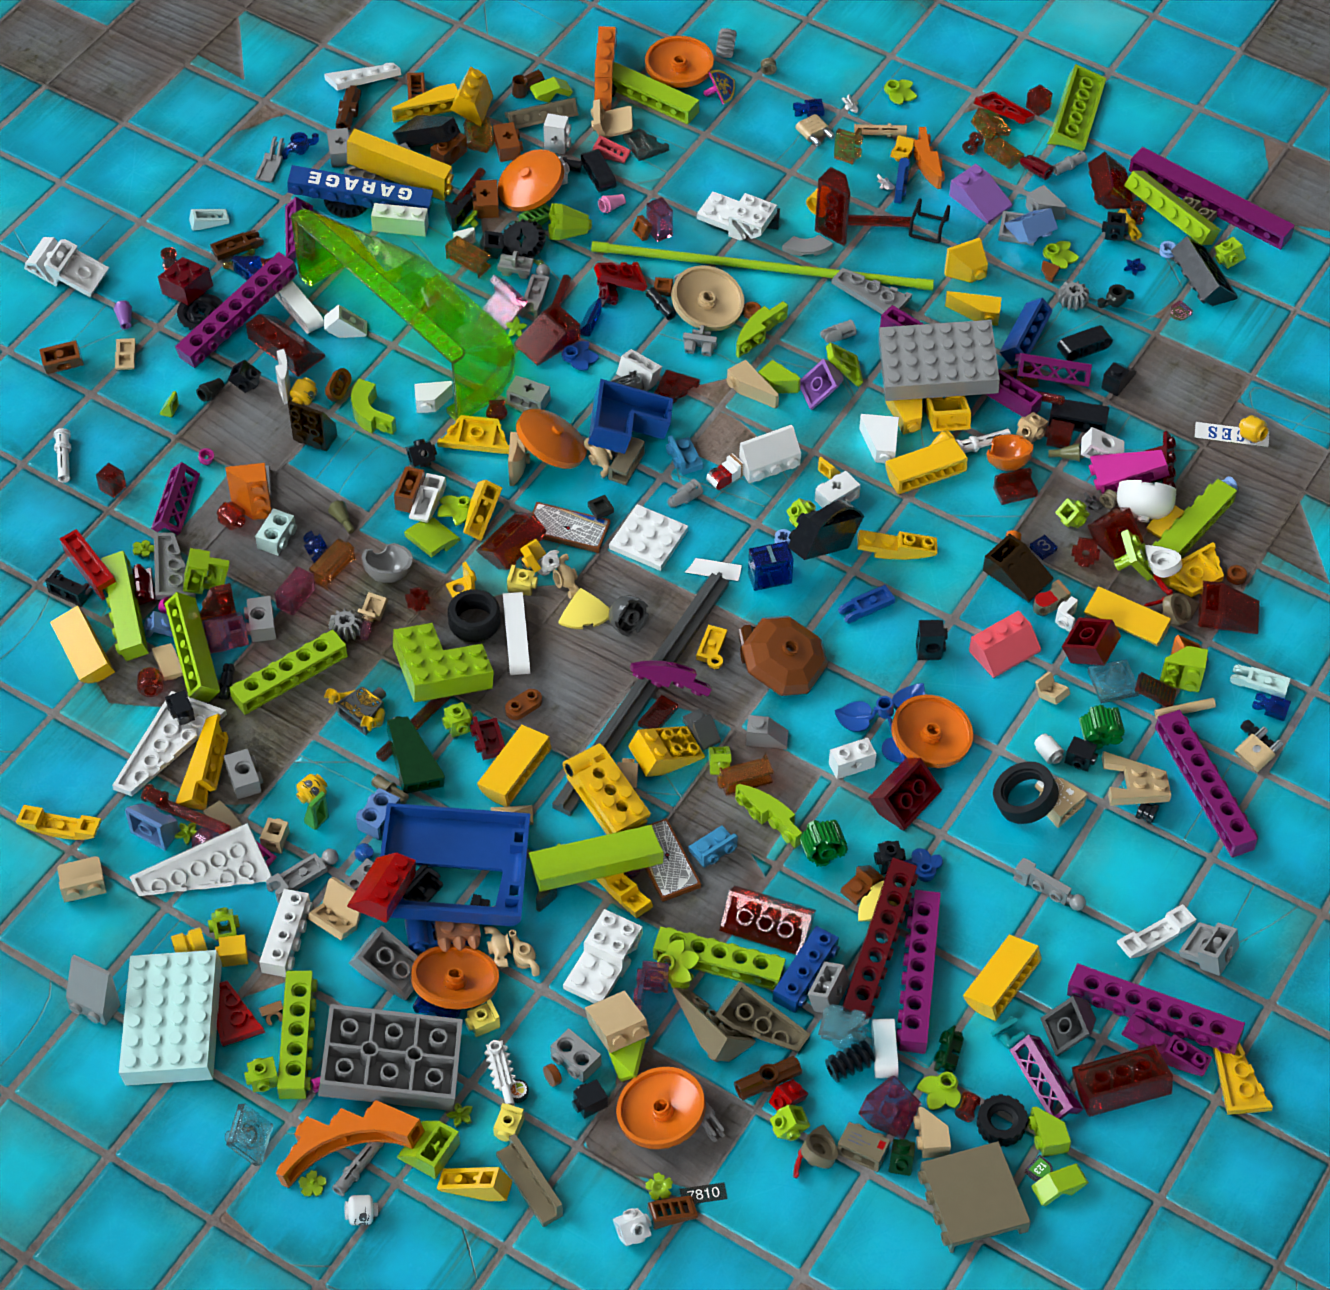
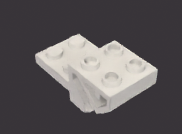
M712 192L698 211L697 219L727 230L728 236L737 240H744L747 236L753 239L761 236L777 213V205L747 193L743 195L740 201Z
M43 237L26 261L24 269L56 287L61 281L91 297L107 274L109 267L78 251L77 245L66 239L57 242L54 237Z
M604 909L585 939L584 952L564 982L563 989L592 1003L606 999L618 979L623 977L630 966L631 959L627 954L637 949L643 934V926Z

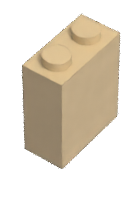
M625 990L585 1007L589 1025L610 1053L650 1036L646 1018Z

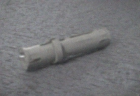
M370 1142L365 1145L350 1166L344 1168L342 1176L332 1186L336 1194L344 1196L353 1182L359 1180L361 1172L379 1149L383 1147L384 1142Z

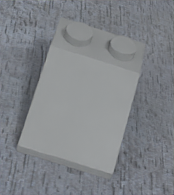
M380 926L371 933L349 964L365 978L403 1000H407L414 990L411 982L413 963L418 956L386 928Z
M73 955L66 992L69 1009L76 1014L81 1013L87 1016L94 1023L100 1022L107 1025L121 1005L112 974L83 958Z

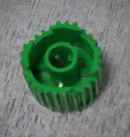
M1095 705V707L1089 709L1088 714L1079 718L1084 740L1097 744L1096 750L1101 749L1105 745H1117L1123 741L1122 736H1124L1125 730L1118 707L1106 709L1104 705Z
M817 820L811 821L807 824L806 831H803L804 834H801L800 837L807 859L812 863L815 862L816 867L819 865L820 867L830 864V860L838 858L837 856L841 858L848 851L846 840L836 820L822 821L821 823Z

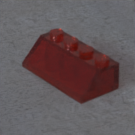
M832 167L818 179L815 231L845 246L850 189L846 175Z
M258 314L246 323L248 339L278 361L277 351L284 349L288 370L297 377L326 357L322 351L275 316Z
M735 885L729 891L719 931L797 955L808 939L816 910Z
M1155 1044L1072 1067L1080 1102L1089 1117L1172 1094L1173 1074Z

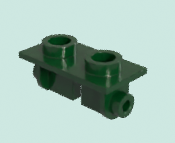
M955 1025L947 1031H943L940 1036L939 1042L941 1045L934 1058L936 1062L934 1071L941 1067L944 1068L945 1072L953 1073L956 1070L959 1056L952 1053V1051L960 1053L964 1038L961 1032L955 1031Z

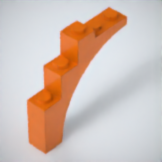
M598 26L594 100L600 99L604 111L612 110L617 28Z
M377 1100L373 1102L371 1107L367 1108L364 1117L341 1108L332 1117L329 1126L307 1116L298 1125L294 1133L298 1141L297 1144L293 1145L287 1158L278 1166L276 1175L281 1185L289 1188L306 1169L318 1160L342 1148L361 1143L385 1142L413 1149L424 1133V1128L419 1118Z

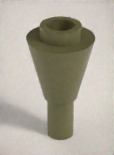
M1080 443L1061 449L1048 450L1049 457H1061L1079 462L1080 458H1084L1081 455Z
M337 500L331 503L328 513L345 527L348 534L353 533L355 529L350 522L345 502Z

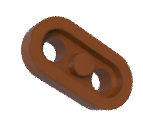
M340 368L334 371L327 383L325 394L330 401L336 402L342 399L351 384L352 377L347 369Z
M528 689L509 700L505 705L506 716L511 720H519L538 709L542 704L541 693L536 689Z

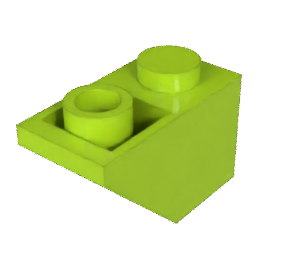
M771 360L758 371L778 394L798 393L800 391L801 378L774 360Z
M1037 1106L1032 1107L1030 1116H1028V1125L1030 1130H1034L1035 1147L1037 1150H1040L1042 1157L1069 1152L1071 1140L1065 1122Z

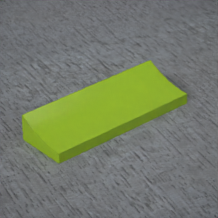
M1075 64L1068 76L1047 144L1067 146L1080 151L1085 149L1106 77Z
M652 825L529 852L530 863L540 892L663 864L664 851L656 838Z

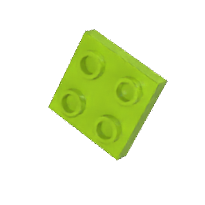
M1128 529L1121 532L1127 554L1114 559L1117 570L1121 571L1132 565L1146 581L1153 579V573L1145 553V544H1141L1136 534L1133 535Z

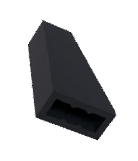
M416 115L392 132L398 145L406 142L408 147L448 142L461 133L454 117Z

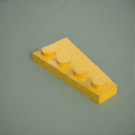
M1239 1043L1235 1055L1222 1053L1217 1048H1213L1227 1115L1272 1111L1273 1106L1270 1100H1267L1261 1083L1258 1082L1254 1075L1255 1071L1252 1065L1248 1063L1241 1044Z

